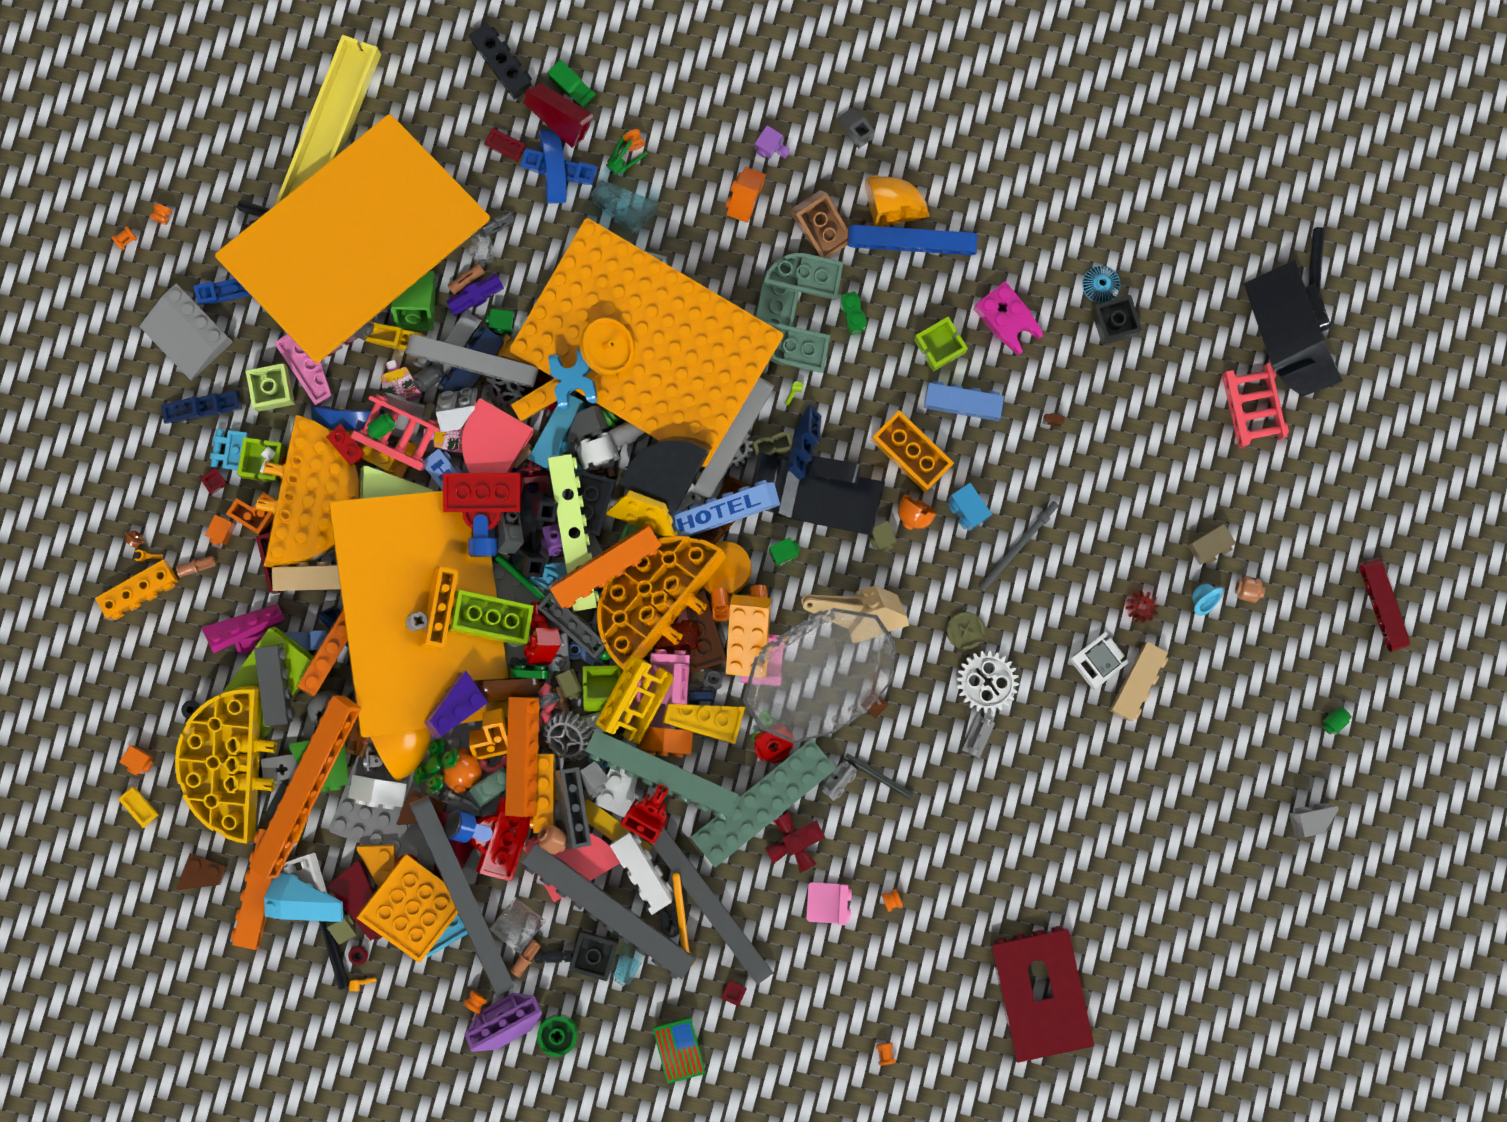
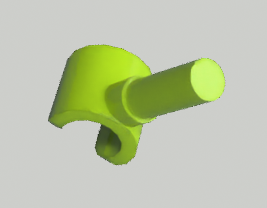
M798 381L793 383L791 392L784 404L789 406L795 392H802L804 383Z

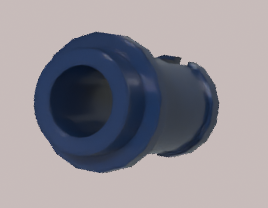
M695 688L690 690V702H694V704L696 702H713V689L696 690Z

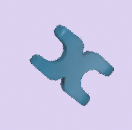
M580 348L576 352L577 362L571 368L563 367L560 357L556 354H551L548 357L551 375L561 380L555 387L558 406L561 410H566L570 407V394L575 389L583 390L588 402L593 404L598 401L595 382L585 377L591 372V368L584 361Z

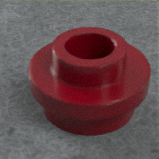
M359 945L354 946L349 951V961L357 966L364 964L368 959L367 949ZM356 952H361V959L356 958Z

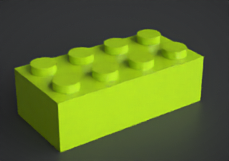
M463 590L455 591V604L451 610L452 621L448 631L519 646L527 644L534 606Z

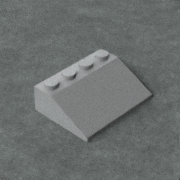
M175 284L160 298L139 326L191 381L233 343L178 284Z

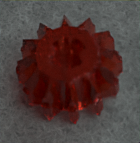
M1141 590L1138 592V595L1136 593L1131 594L1133 599H1127V603L1131 604V606H1127L1125 609L1132 611L1128 614V617L1135 615L1134 622H1138L1140 619L1141 623H1146V618L1152 621V615L1158 614L1153 609L1159 607V604H1153V601L1157 598L1153 597L1150 599V592H1147L1144 596V592ZM1138 605H1146V609L1142 610Z

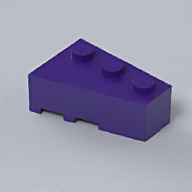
M467 671L459 672L455 681L446 690L444 696L424 721L434 738L442 737L488 703Z

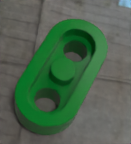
M514 665V668L510 669V677L549 678V669H545L544 665H534V668H526V665Z

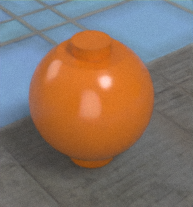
M459 749L457 751L459 757L456 759L457 763L453 768L450 767L446 770L443 767L445 783L454 792L459 794L469 791L480 782L482 777L481 765L472 756L471 750Z

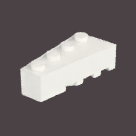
M628 831L611 842L610 847L622 867L629 869L627 874L634 885L638 884L639 895L643 901L649 902L651 907L648 910L653 915L672 902V892H674V889L668 881L665 882L662 878L663 872L658 865L654 866L651 859L653 857L648 849L644 850L641 846V838L637 834Z

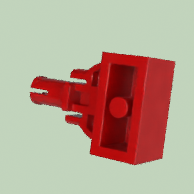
M535 601L530 603V605L534 606L530 624L531 635L528 644L524 646V656L527 657L528 664L550 665L561 646L559 629L548 627L547 618L537 608L541 602Z
M662 784L657 785L650 800H648L650 794H647L645 798L640 800L635 798L620 824L652 844H655L669 820L665 811L666 803L660 807L669 792L666 786L661 792L664 786Z

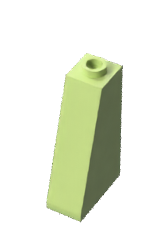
M368 466L361 468L359 499L432 492L430 488Z

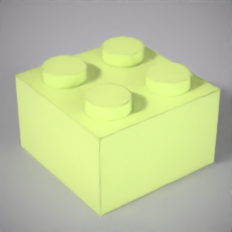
M284 363L246 371L252 408L260 412L295 405L289 369Z

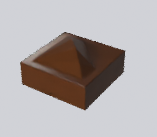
M1059 413L1045 414L1042 423L1061 426L1064 423L1065 416Z
M874 691L861 706L876 719L889 704Z

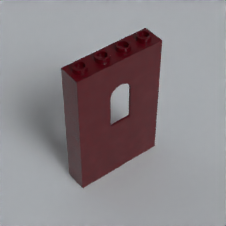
M1062 925L1051 927L1052 931L1044 932L1043 929L1033 931V935L1030 936L1017 934L1011 940H1006V938L995 939L994 943L990 944L1014 1057L1017 1063L1094 1047L1069 929L1063 928ZM1033 961L1045 963L1053 998L1034 1001L1028 974V967Z

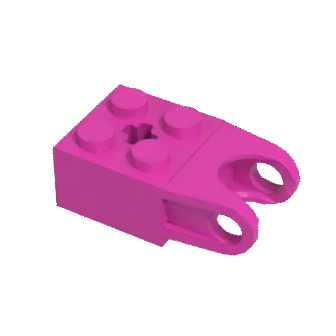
M1006 281L979 301L974 307V311L992 333L1017 355L1023 352L1017 339L1019 332H1029L1037 339L1043 337L1042 330L1030 310ZM1003 307L1005 310L1004 312H999L998 308Z

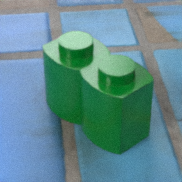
M855 291L841 295L840 309L846 317V328L850 335L862 333L866 328V317L860 309V299Z

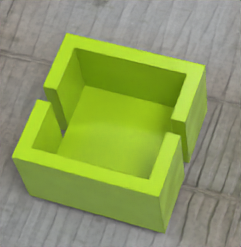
M949 316L920 332L914 338L921 353H926L924 358L933 372L964 355L968 350L960 335H957L955 339L952 338L957 330Z
M243 437L237 475L243 479L257 481L260 479L264 482L280 484V476L260 472L265 460L261 454L267 447H270L275 451V455L269 462L282 465L286 446L280 442L266 440L263 442L259 439Z
M618 665L583 666L584 712L603 710L622 674V670Z

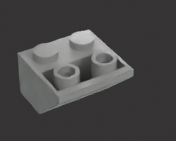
M463 388L460 391H445L439 394L436 416L441 432L458 430L463 426L475 409L477 388Z
M1331 803L1314 804L1313 809L1312 807L1295 808L1294 813H1289L1294 836L1309 837L1325 833L1339 810L1338 806H1331Z

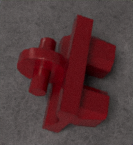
M528 461V467H521V493H523L524 488L529 489V483L536 482L537 490L547 491L549 471L537 472L541 471V467L533 466L532 461Z

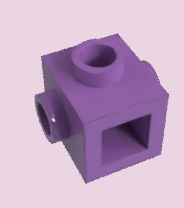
M559 524L542 527L544 538L541 539L543 550L547 549L548 556L563 554Z

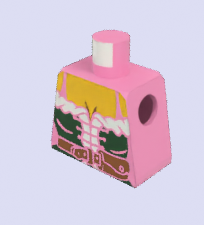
M397 360L386 363L388 373L381 375L384 397H386L387 393L406 397V401L423 397L421 391L414 386V379L407 367L399 369Z
M466 422L458 430L442 433L434 431L430 439L434 440V448L463 456L462 435Z

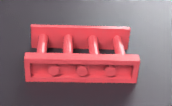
M1271 363L1264 365L1262 372L1237 376L1234 374V370L1226 371L1222 375L1238 448L1247 447L1254 438L1278 434L1279 440L1288 437L1289 429L1287 423H1284L1274 380L1276 372L1271 367ZM1265 379L1267 390L1243 395L1238 392L1237 386L1241 383ZM1269 397L1271 408L1249 413L1243 412L1241 405L1243 402ZM1274 416L1275 427L1255 431L1247 430L1246 423L1248 420Z
M379 394L376 397L370 396L369 400L375 402L364 428L360 432L353 431L351 438L419 471H424L427 463L422 462L424 459L422 457L434 431L441 432L439 423L431 419L427 422L388 403L387 398ZM382 406L392 410L391 416L395 422L400 414L410 419L398 446H395V448L388 445V438L391 432L380 440L372 439L366 431L368 429L367 424L377 418ZM418 422L426 426L427 429L416 453L410 456L405 453V448Z

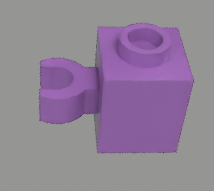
M768 125L755 143L756 153L763 158L768 157L771 159L776 152L786 159L790 149L781 145L783 135Z

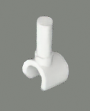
M267 447L261 454L265 458L260 469L261 473H263L265 461L269 462L275 455V451L270 447Z

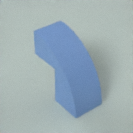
M326 631L284 632L308 652L317 651L326 636Z

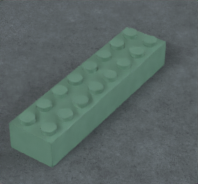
M598 730L594 731L585 750L590 754L589 758L599 764H602L604 761L607 763L606 766L617 772H620L622 769L625 771L624 774L635 780L639 777L642 779L641 782L652 788L662 784L664 786L661 791L664 790L665 786L669 790L667 795L673 796V794H676L679 800L690 804L692 801L696 803L695 806L698 809L707 813L708 810L714 811L713 814L722 820H726V818L732 819L741 799L738 794Z
M810 739L740 796V802L732 819L726 818V820L714 817L693 834L691 839L716 868L830 775L836 768L813 739Z

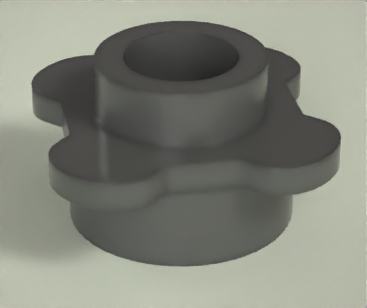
M708 668L706 670V679L703 681L704 686L720 689L724 673Z

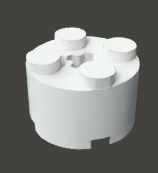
M608 432L598 435V438L591 441L588 438L579 442L580 445L577 446L576 451L584 471H587L588 468L589 470H594L610 464V459L614 458V461L620 458L612 437L609 436Z

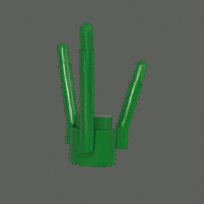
M623 135L606 164V167L616 175L619 172L624 174L628 168L648 154L645 151L624 166L625 161L622 157L632 144V141H629L619 155H617L624 142Z

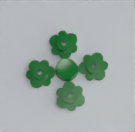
M436 739L430 745L429 761L427 764L419 765L414 771L413 779L416 785L426 781L429 773L434 774L427 783L426 791L428 794H436L443 786V776L437 774L441 764L448 770L456 765V759L459 757L457 749L452 748L444 754L441 762L439 757L444 752L445 740Z

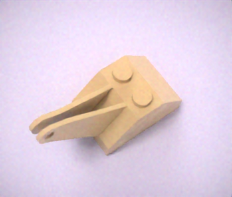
M876 585L857 591L853 597L806 594L801 598V603L806 611L847 626L853 642L909 626L907 615L898 595Z

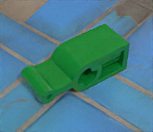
M561 60L547 72L548 78L581 108H584L596 96Z

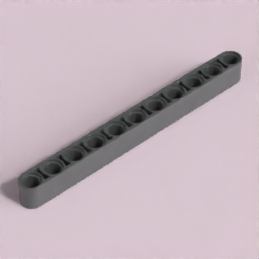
M425 796L410 803L409 806L494 993L498 996L514 988L512 979L429 797Z
M664 827L657 841L652 845L672 872L680 874L681 884L752 979L759 985L772 975L773 971Z

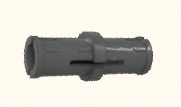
M507 211L499 217L491 218L478 232L481 237L486 238L494 232H500L506 225L513 223L514 217Z

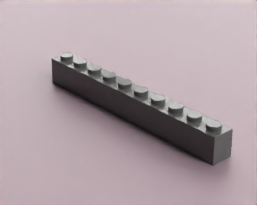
M538 842L522 862L527 872L532 875L534 873L538 874L541 877L539 879L547 886L553 885L557 888L556 892L560 896L571 898L573 900L571 903L580 910L582 907L588 911L587 915L593 920L597 921L599 919L604 922L603 926L612 933L615 930L620 934L619 938L627 944L631 942L637 946L635 948L637 952L643 956L648 954L652 957L651 961L658 967L663 965L668 969L667 973L673 978L677 979L679 977L683 979L696 961V957L556 855H552L539 847Z

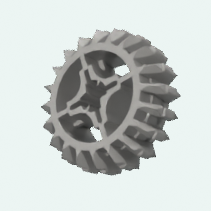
M564 710L561 713H555L545 724L543 732L545 736L544 742L548 743L547 749L553 750L552 754L556 753L558 755V759L564 757L565 762L569 759L574 762L588 755L585 750L594 730L589 729L591 724H586V718L581 719L580 713L574 715L573 710L568 713ZM559 725H565V728L562 727L561 729H559L557 727ZM581 744L579 747H573V745Z

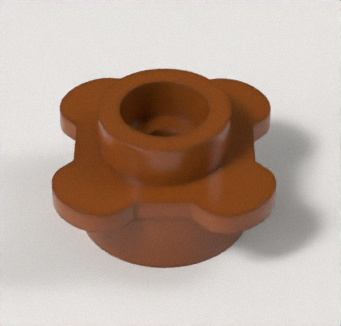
M125 532L127 536L125 541L130 546L138 548L140 544L146 543L139 532Z

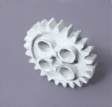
M981 651L980 657L974 653V660L966 658L968 665L961 664L964 671H958L957 673L962 676L956 679V681L961 682V685L956 687V689H962L959 696L965 695L966 697L963 703L970 701L969 708L975 705L976 712L983 708L984 713H987L988 708H990L992 713H995V707L1001 711V704L1009 706L1007 699L1014 700L1011 693L1016 694L1017 691L1013 687L1019 685V683L1014 682V679L1019 676L1012 674L1016 668H1009L1012 662L1005 663L1006 656L999 659V653L997 652L992 656L991 651H988L987 656ZM986 663L993 666L991 674L984 671L983 667ZM976 669H979L986 679L990 678L992 680L990 684L999 692L998 696L989 685L984 686L985 680L976 672ZM971 676L978 678L977 686L970 685L969 678ZM998 678H1003L1006 682L1003 689L996 685ZM984 690L991 693L989 701H985L982 698Z

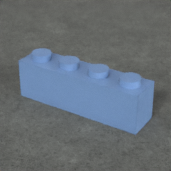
M932 381L927 386L924 408L999 421L1004 396L996 391L985 393L981 392L979 388H970L968 390L962 389L961 385L951 384V386H945L943 382Z

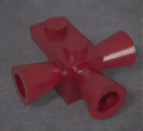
M790 812L773 820L784 834V837H782L783 842L765 847L773 865L789 852L791 856L795 855L800 873L815 866L817 863L805 848L826 838L817 820L795 830Z

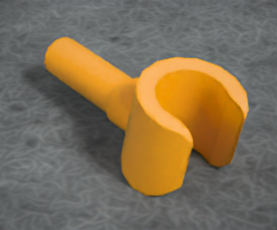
M139 549L134 551L142 554L141 558H134L136 561L144 562L147 559H163V554H150Z
M376 977L364 980H351L349 982V991H360V985L376 982Z

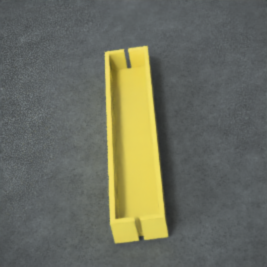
M345 35L341 36L274 206L344 150L381 57L378 47L365 42L360 44L356 39Z

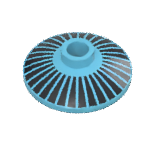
M1096 266L1085 274L1082 287L1085 295L1090 300L1096 303H1104L1113 300L1117 296L1120 289V280L1116 272L1111 268ZM1104 280L1106 285H1100L1099 281Z

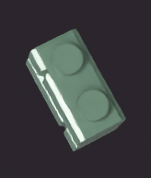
M500 768L474 785L467 792V796L477 809L506 791V769Z

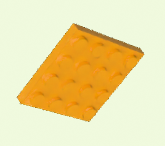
M405 853L356 918L420 963L457 916L458 912L444 881Z

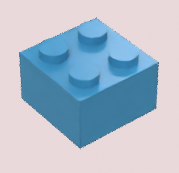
M971 483L952 494L947 500L949 502L947 504L948 508L953 514L956 513L960 518L958 522L964 530L967 528L968 531H971L992 515Z

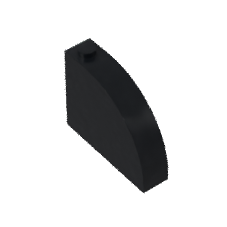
M677 436L661 439L641 451L632 460L630 465L623 469L620 475L622 479L619 484L633 492L665 503L668 508V514L673 515L679 509L709 455L712 446L690 437Z

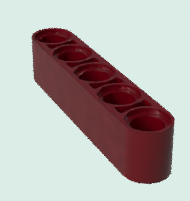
M1377 557L1360 563V573L1389 652H1394L1409 647L1410 639L1382 560Z

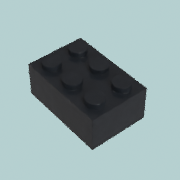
M578 470L576 477L579 476L580 488H577L578 496L582 495L584 507H580L581 515H585L587 526L583 527L584 532L601 537L616 481ZM573 491L571 492V496H570V499H569V500H571V499L573 498V496H574V492H573ZM572 527V528H571V529H574V530H579L577 527Z

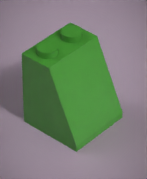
M434 271L426 273L392 302L391 308L395 327L402 328L403 330L434 331L436 301Z
M310 741L289 744V748L298 766ZM345 743L320 792L341 790V786L349 785Z

